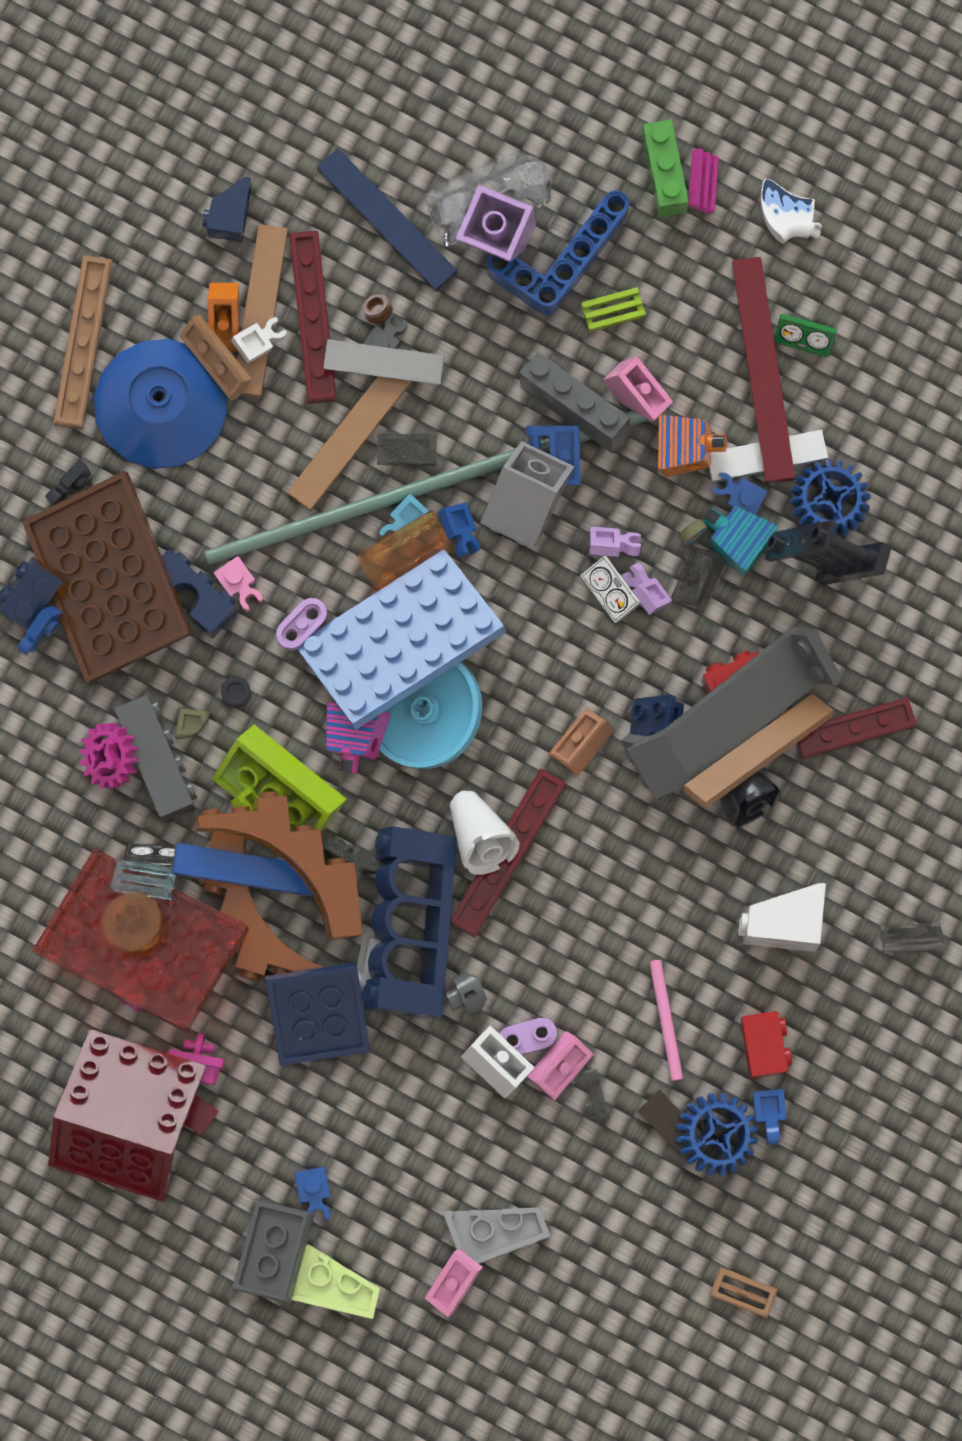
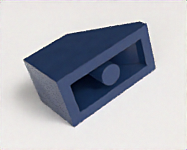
M242 178L211 200L210 210H204L202 226L207 229L208 237L243 242L252 191L251 178Z

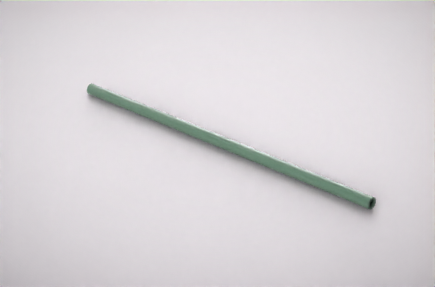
M633 410L625 413L630 417L631 426L649 421V419ZM579 430V443L591 440L590 437ZM550 438L541 440V451L547 454L550 453ZM514 450L206 550L204 552L208 564L211 565L400 503L409 493L414 497H418L500 470Z

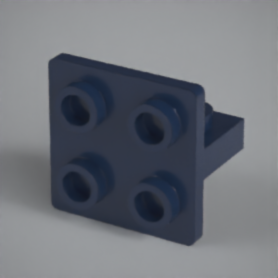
M671 694L636 698L631 711L630 734L650 736L662 731L683 714L684 704L676 702V696Z

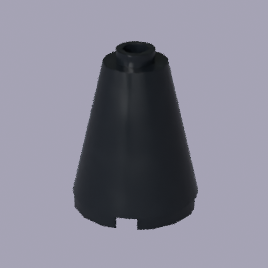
M757 771L719 800L728 822L732 826L735 824L736 827H742L764 815L761 809L767 804L772 808L779 800L781 791L762 772Z

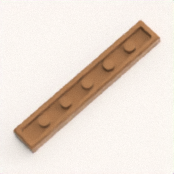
M262 224L258 226L242 331L256 323L261 329H264L268 320L275 316L288 228ZM238 352V363L252 379L241 393L242 396L262 397L269 352L248 365Z
M83 255L54 415V426L81 430L84 428L113 264L112 259Z
M378 376L287 491V495L311 512L413 381Z
M812 693L684 785V792L704 809L708 808L831 719L834 710Z

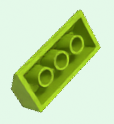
M255 724L235 740L212 778L213 781L234 798L249 786L259 798L260 793L277 791L278 796H287L291 832H294L293 827L311 825L312 830L321 829L322 834L346 801L343 795Z

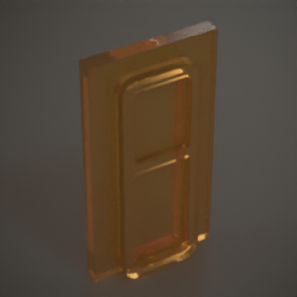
M430 510L356 556L366 573V577L369 578L375 591L378 592L444 549L449 553L454 548L434 511Z

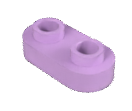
M308 598L302 601L278 626L276 636L279 645L289 651L297 650L307 638L319 630L327 619V610L324 603L316 598ZM309 611H316L318 616L311 620L307 618V613ZM289 632H295L297 638L290 641L286 638V635Z
M537 1018L508 1026L501 1030L499 1034L505 1040L509 1036L517 1037L518 1044L512 1047L521 1055H525L552 1046L556 1040L557 1030L554 1023L549 1019ZM538 1028H545L548 1034L545 1038L537 1037L536 1030Z

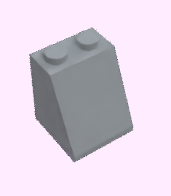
M521 441L503 466L480 523L487 526L493 532L501 533L514 539L520 545L534 549L548 525L574 466Z

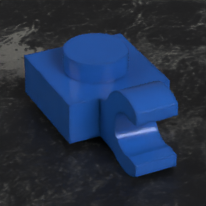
M784 1089L754 1091L752 1095L755 1123H765L766 1145L779 1144L778 1122L787 1120Z

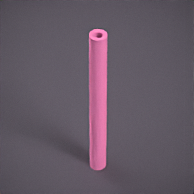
M661 960L650 961L649 964L671 1081L683 1080Z

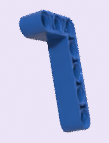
M615 190L606 194L545 276L518 257L509 262L492 254L487 256L488 276L543 315L555 313L626 220L629 209L628 197L623 192ZM618 203L623 209L619 212H613L608 206ZM602 226L606 229V232L597 235L591 231V228ZM584 248L589 254L586 257H578L574 254V251ZM502 260L507 264V267L498 270L492 264L495 261ZM568 271L572 277L568 280H561L557 277V273ZM520 277H527L531 283L527 286H520L516 283V280ZM549 293L554 296L555 300L550 303H544L539 297L542 294Z

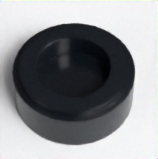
M237 676L225 680L221 687L223 701L233 708H239L247 704L251 697V689L248 682Z

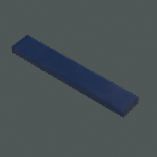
M339 148L317 166V171L435 292L457 274V269Z

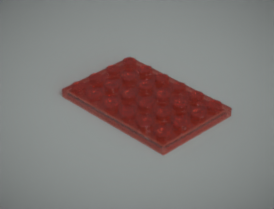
M94 848L32 951L35 955L188 1033L249 928L246 924ZM129 904L135 908L136 914L134 917L126 914V905ZM140 905L144 906L146 910L143 915L138 913ZM117 913L124 914L127 917V923H119L115 919V915ZM139 917L146 919V926L140 928L134 936L128 935L127 927L132 920ZM120 925L124 928V931L117 933L115 927Z

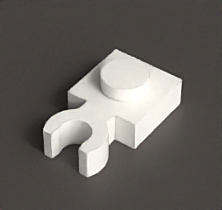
M277 317L268 320L264 329H261L256 323L233 336L231 342L247 365L270 352L273 348L271 342L277 343L284 339L287 334L286 330L275 333L271 329V327L277 324Z

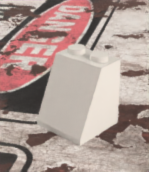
M818 883L750 905L747 913H742L739 921L738 936H744L743 944L815 952L821 941L826 884Z

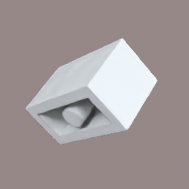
M491 1026L461 1056L503 1098H506L535 1068Z

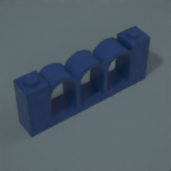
M395 826L379 829V834L375 840L376 859L384 861L377 868L375 884L379 895L384 901L380 902L374 909L371 921L374 934L381 942L375 945L369 955L368 970L372 979H366V985L363 988L364 1010L425 1019L443 1016L457 843L455 836ZM400 863L430 868L427 899L408 896L397 888L394 874ZM396 905L426 909L424 941L404 938L394 931L391 925V914ZM393 947L423 951L420 983L403 981L395 978L390 973L387 958Z

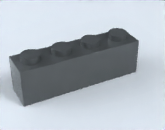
M539 352L519 372L521 389L571 425H579L581 432L612 454L631 433V423L628 415Z
M145 695L114 708L121 726L127 728L126 735H133L135 737L131 744L132 746H138L139 749L134 752V757L139 758L137 765L161 821L164 822L195 809L192 800L197 799L191 782L185 784L181 773L186 770L180 755L173 757L169 746L173 745L174 741L168 727L162 729L158 719L162 718L163 715L157 701L150 702L148 695Z

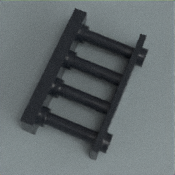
M829 520L773 532L766 544L767 554L765 560L769 562L787 558L799 560L815 567L817 571L815 581L827 585L884 575L892 546L884 542L863 546L853 544L833 535L836 522Z

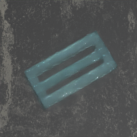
M118 859L111 888L117 892L171 900L172 888L174 889V878L177 875L172 874V867ZM126 869L165 875L167 879L122 873V871ZM120 880L154 886L164 887V889L121 883Z

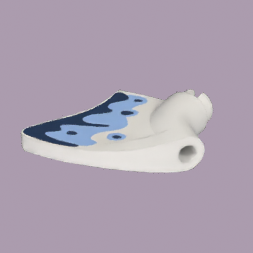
M765 179L761 189V210L771 234L782 244L792 237L819 238L822 225L813 222L815 199L798 197L786 191L772 180Z

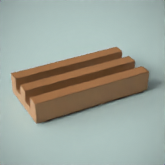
M720 1267L709 1296L767 1319L778 1289ZM724 1276L767 1292L769 1297L766 1299L723 1282L722 1279ZM719 1287L764 1304V1310L719 1293Z

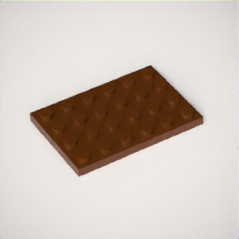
M122 471L22 521L38 564L63 581L52 599L55 607L63 612L60 620L85 683L91 684L193 635L128 472Z

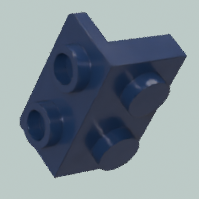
M31 557L28 563L23 561L14 573V576L17 577L11 586L5 585L0 592V612L27 630L63 583L60 578L39 565L33 557Z

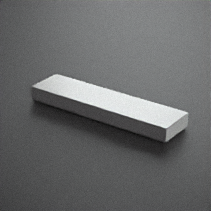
M822 430L789 436L794 467L828 459ZM759 442L728 448L726 452H711L709 471L712 483L725 481L724 478L718 476L719 472L727 473L732 479L763 473Z

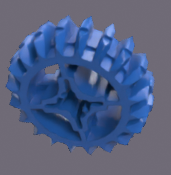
M830 459L825 461L824 468H822L819 462L814 463V471L806 467L803 471L805 477L797 476L796 483L799 486H793L791 493L796 495V497L791 498L790 504L799 506L793 510V515H803L799 525L804 526L807 523L814 524L829 521L815 514L816 512L823 511L828 513L831 519L836 522L833 535L836 536L837 530H839L840 534L845 537L848 535V528L856 531L858 529L857 522L863 523L866 519L862 512H869L870 505L865 502L870 500L871 494L863 492L868 488V483H858L862 478V474L859 472L853 476L851 474L853 470L852 465H849L846 470L841 469L843 465L841 460H838L836 467H832ZM830 479L839 480L846 486L837 487L832 484ZM818 481L820 495L814 497V500L808 503L807 490ZM829 494L831 498L836 497L835 504H832L830 500L825 501L826 495ZM853 496L854 509L847 516L843 517L841 503L847 501L848 497Z
M714 1093L708 1094L707 1101L703 1096L697 1097L698 1107L693 1103H688L686 1106L691 1115L681 1113L679 1116L682 1120L686 1121V1124L676 1125L678 1131H684V1136L676 1137V1142H685L686 1146L679 1149V1153L685 1154L689 1152L690 1155L687 1157L686 1163L692 1164L697 1160L695 1170L701 1172L706 1166L707 1175H713L717 1169L719 1176L726 1175V1167L731 1173L736 1172V1162L741 1166L747 1164L743 1154L747 1156H753L754 1151L748 1148V1144H757L758 1142L756 1138H750V1133L758 1131L756 1126L749 1127L748 1122L754 1120V1116L747 1115L744 1117L743 1115L748 1107L744 1104L736 1108L738 1104V1098L732 1097L727 1103L728 1098L725 1093H721L718 1100ZM711 1109H719L728 1113L734 1121L725 1124L721 1123L717 1116H713ZM703 1116V1133L695 1139L696 1124L699 1118ZM716 1129H727L718 1136V1139L706 1140L712 1137L711 1135L715 1133ZM738 1131V1142L731 1153L730 1137L734 1132ZM711 1145L717 1153L721 1154L723 1159H711L703 1154L699 1148Z

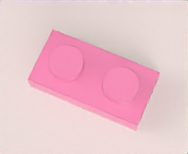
M457 1249L448 1260L425 1299L447 1317L451 1316L483 1267L462 1250Z

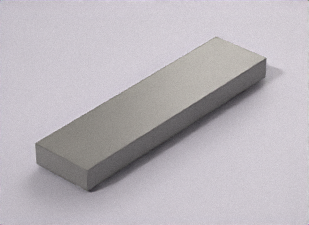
M327 339L323 369L441 385L445 356Z

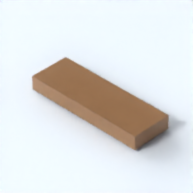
M200 314L194 315L180 333V338L230 400L238 399L252 379Z

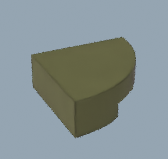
M180 708L175 738L185 739L199 733L208 722L210 712Z

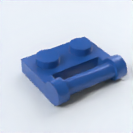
M579 425L526 426L529 445L541 450V436L550 435V455L574 466L566 485H580Z

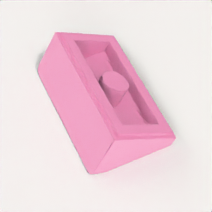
M565 1031L527 1077L553 1100H556L594 1054L577 1037Z

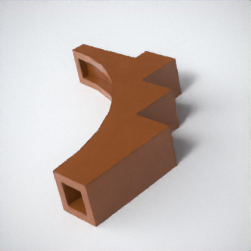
M277 791L260 793V798L252 802L253 811H250L249 806L231 808V813L220 814L219 809H209L201 811V816H197L194 819L195 832H222L242 836L265 846L283 858L300 875L313 894L323 918L327 940L357 938L363 935L355 863H346L345 858L327 860L328 865H325L321 829L312 830L311 825H300L293 827L294 832H291L287 796H278Z
M213 832L208 848L245 854L247 839L242 836ZM198 879L200 885L204 886L203 891L219 896L221 892H226L217 920L218 928L223 929L222 934L233 938H239L240 934L245 935L235 965L236 970L241 972L240 977L257 982L258 977L266 979L269 968L274 969L273 974L276 975L323 967L306 960L288 948L269 929L255 907L249 887Z

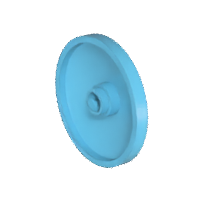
M460 662L386 710L385 712L390 713L391 716L379 750L394 762L414 769L437 768L461 755L473 741L482 717L481 692L471 671Z

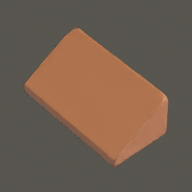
M585 708L549 752V755L571 773L578 776L612 735L613 729L606 720Z

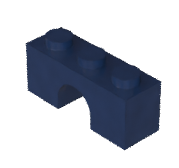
M168 549L162 558L176 593L188 589L198 594L199 600L189 613L190 619L208 636L214 639L237 614L236 608L233 606L235 600L224 590L220 593L211 586L214 582L204 572L200 571L197 574L189 566L192 563L181 552L175 554Z

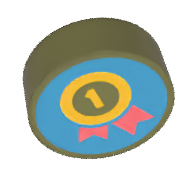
M697 519L686 526L679 533L678 538L684 546H687L700 538L708 530V527L702 519Z

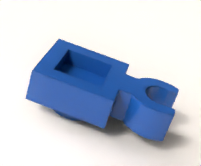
M719 472L718 476L725 479L726 486L723 489L712 486L711 490L718 495H730L727 504L733 507L738 506L750 513L756 514L767 490L742 477L735 484L730 475Z
M466 502L438 511L447 538H455L456 540L455 551L459 558L469 552L474 554L480 550L478 540L471 534L477 529Z
M54 605L42 609L17 648L25 655L29 652L33 653L39 646L41 639L44 636H51L58 628L59 622L57 620L63 612Z
M325 1167L295 1172L300 1203L309 1202L310 1207L307 1212L314 1213L315 1210H322L325 1220H329L330 1211L322 1202V1199L331 1198Z

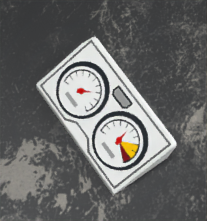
M603 556L580 575L614 623H617L639 607V600L606 556Z

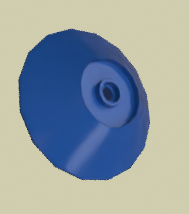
M171 339L142 341L118 353L101 373L94 394L96 424L107 445L127 461L152 469L181 466L203 455L220 435L228 412L227 395L185 343ZM157 394L165 396L161 402H156L154 397Z

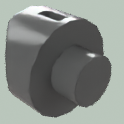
M466 972L453 977L452 980L455 988L445 992L452 1010L464 1007L468 1015L482 1010L487 997L479 978ZM473 990L474 993L464 996V993Z

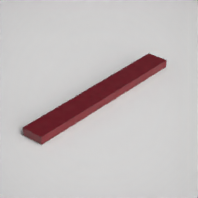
M761 257L732 260L765 484L795 481Z

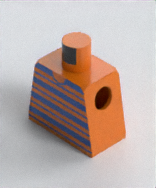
M659 415L658 470L665 477L709 468L711 466V452L727 451L726 434H711V426L706 420Z

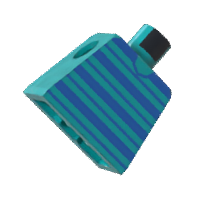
M734 506L727 517L712 508L703 520L708 527L716 531L709 545L743 578L766 548L769 537L778 529V526L738 506Z

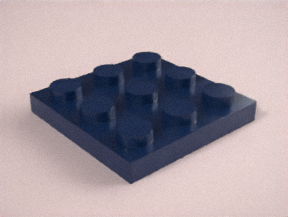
M357 962L266 976L280 1066L370 1052Z

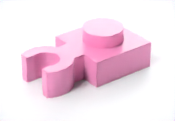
M238 556L214 572L216 579L232 598L239 594L240 604L244 611H250V607L246 603L249 597H255L259 603L263 602L261 593L249 587L255 583V579Z

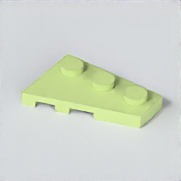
M307 1244L292 1300L373 1319L380 1288Z

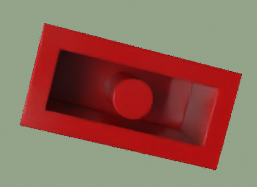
M778 1011L742 1016L740 1023L750 1080L786 1074L788 1066H792V1056L790 1048H784L783 1036H787L785 1018H779Z

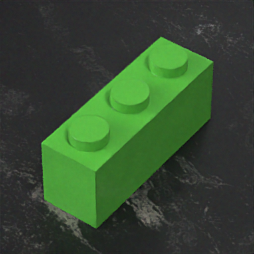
M672 119L643 124L642 141L658 218L687 213L689 201Z

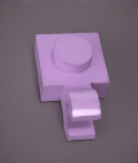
M640 563L630 567L635 578L630 572L621 575L629 587H635L632 592L649 615L667 607L672 602V599L657 579H649L644 567Z

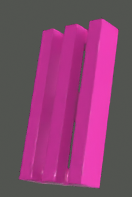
M698 148L692 150L688 206L708 214L715 212L719 157L716 155L711 156V153L704 152L703 149Z

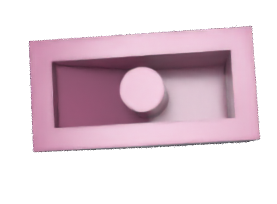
M638 357L620 362L602 380L621 404L650 421H654L673 403L672 399Z

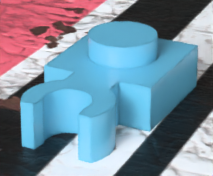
M409 493L390 514L396 521L393 524L383 526L379 534L383 536L386 531L393 530L396 533V538L391 542V545L394 547L400 543L404 530L412 535L431 513Z

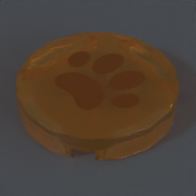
M136 892L123 894L114 899L105 909L102 918L103 932L109 943L119 951L142 952L151 947L160 937L163 914L156 902L146 894Z

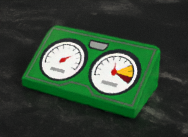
M780 314L774 342L823 357H829L837 330L833 327Z

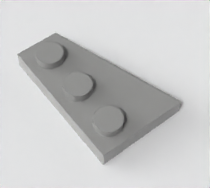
M540 1207L442 1211L456 1249L462 1250L478 1264L550 1237Z

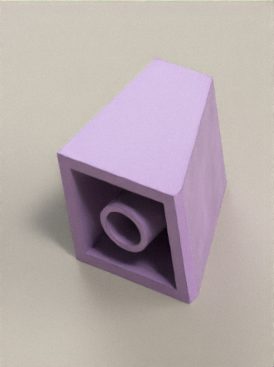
M478 185L455 239L511 262L526 249L536 226L534 208Z

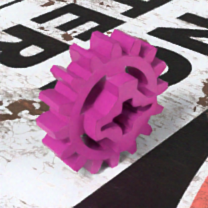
M118 723L97 724L96 728L88 730L90 737L82 738L81 741L86 746L85 749H79V753L84 755V759L79 764L86 765L87 769L83 774L84 776H92L91 784H100V788L121 787V783H128L130 781L128 774L136 773L132 765L139 762V758L134 757V752L139 748L138 746H132L131 742L135 737L133 735H126V727H118Z

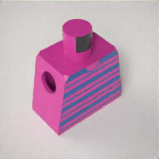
M328 702L326 748L327 751L342 755L339 772L357 774L359 758L375 760L390 720V713L384 711L355 730L337 704Z

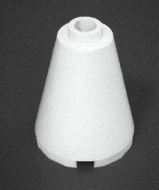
M461 791L457 793L450 802V810L462 864L472 874L484 875L500 869L499 863L505 859L509 863L517 854L520 844L517 836L475 792Z

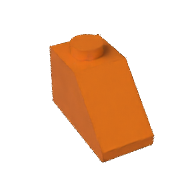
M209 283L207 299L208 325L229 351H238L231 340L233 336L239 333L240 327L239 283Z

